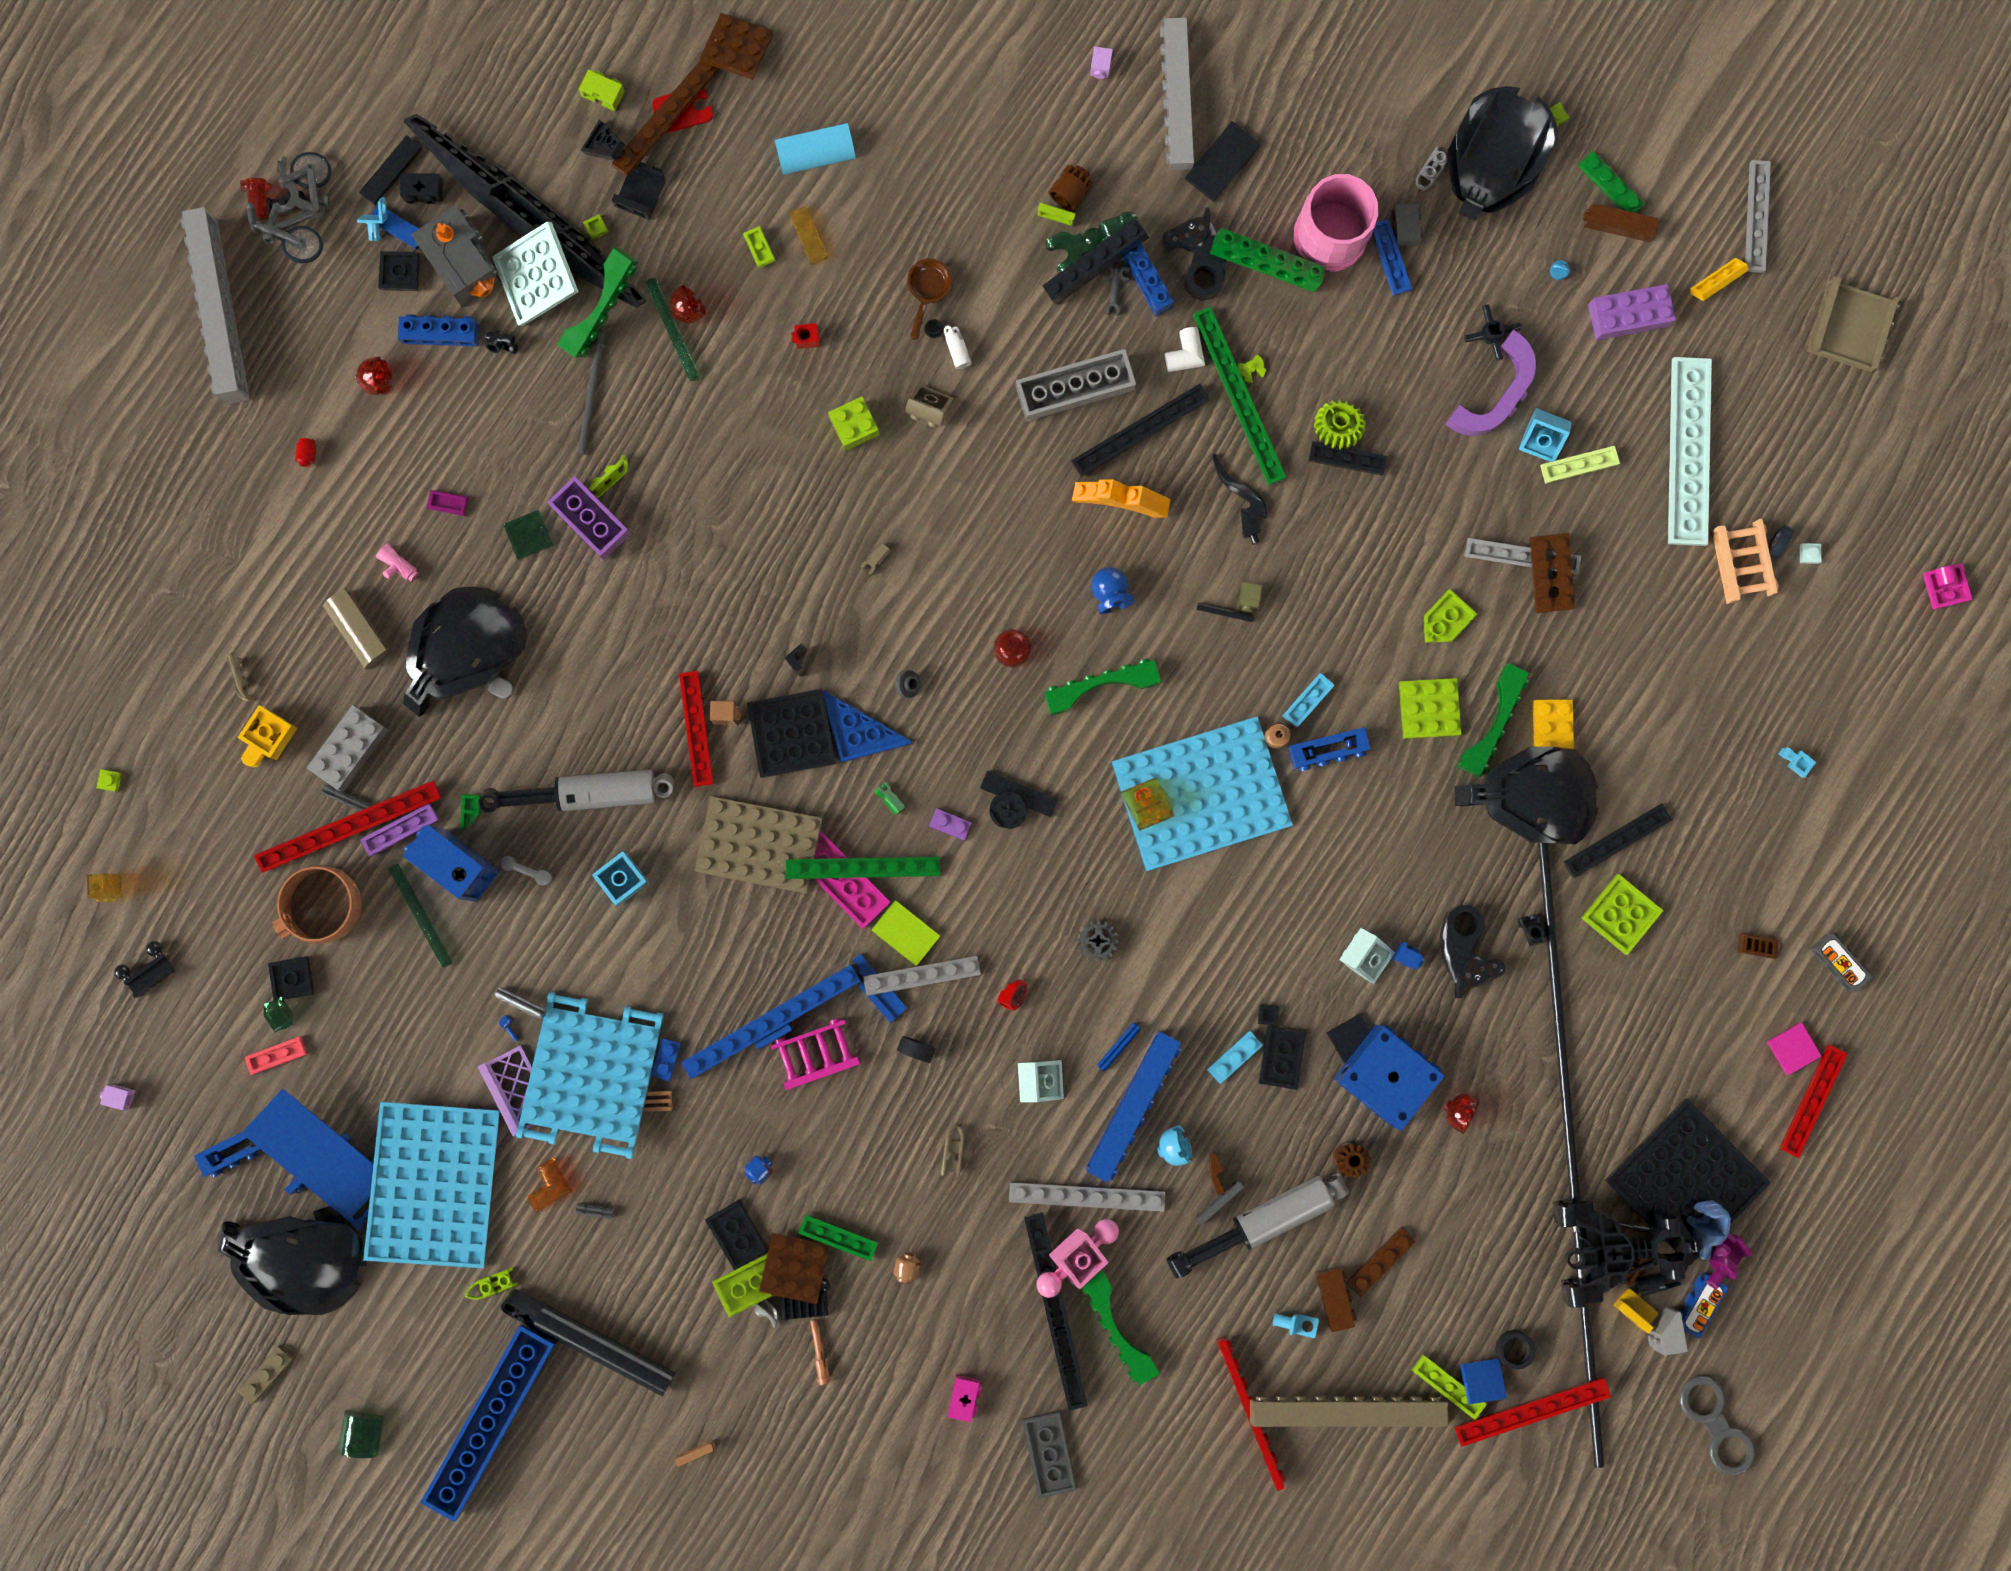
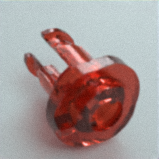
M248 178L240 181L241 191L247 192L248 203L251 202L255 206L256 217H259V220L268 219L266 192L272 190V184L267 183L264 178Z

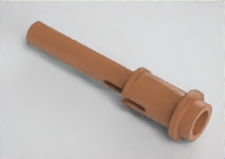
M812 1320L810 1323L817 1358L815 1361L818 1376L816 1381L819 1382V1385L831 1383L830 1379L832 1377L829 1376L827 1359H824L818 1320Z

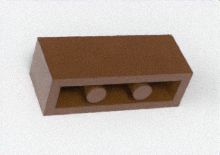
M1337 1266L1315 1272L1329 1330L1337 1332L1355 1327L1354 1321H1357L1354 1309L1351 1310L1349 1302L1352 1301L1350 1291L1345 1288L1344 1283L1347 1282L1345 1271H1341Z

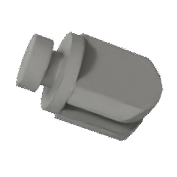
M494 676L493 680L491 679L487 685H484L485 687L489 686L488 691L491 694L500 698H508L513 692L512 684L497 676Z

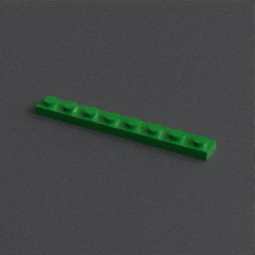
M940 857L785 860V879L940 876Z

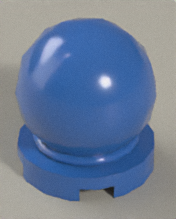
M1104 567L1093 575L1091 591L1094 597L1101 602L1097 606L1100 615L1112 613L1111 609L1120 607L1121 610L1134 604L1133 594H1127L1129 588L1128 579L1123 571L1117 568Z

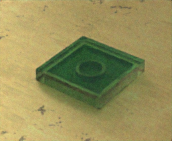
M539 510L503 524L518 560L554 546Z

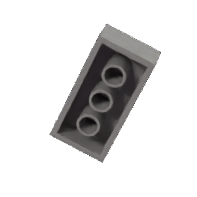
M352 705L307 766V769L335 789L344 792L389 729L358 707Z

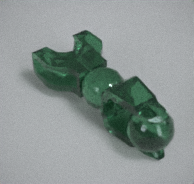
M1126 211L1117 217L1103 220L1098 225V228H1089L1083 235L1081 233L1071 235L1067 232H1060L1048 238L1045 246L1049 251L1063 249L1068 253L1067 259L1057 266L1058 274L1132 219L1136 218L1139 221L1138 216L1133 212Z

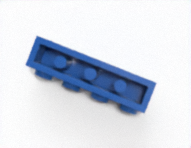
M406 314L405 317L399 316L398 340L402 344L478 347L479 324L473 317L463 316L462 319H455L453 316H443V318H436L433 315L417 317L413 314Z

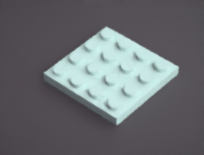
M552 222L542 224L492 256L518 326L526 325L578 293Z

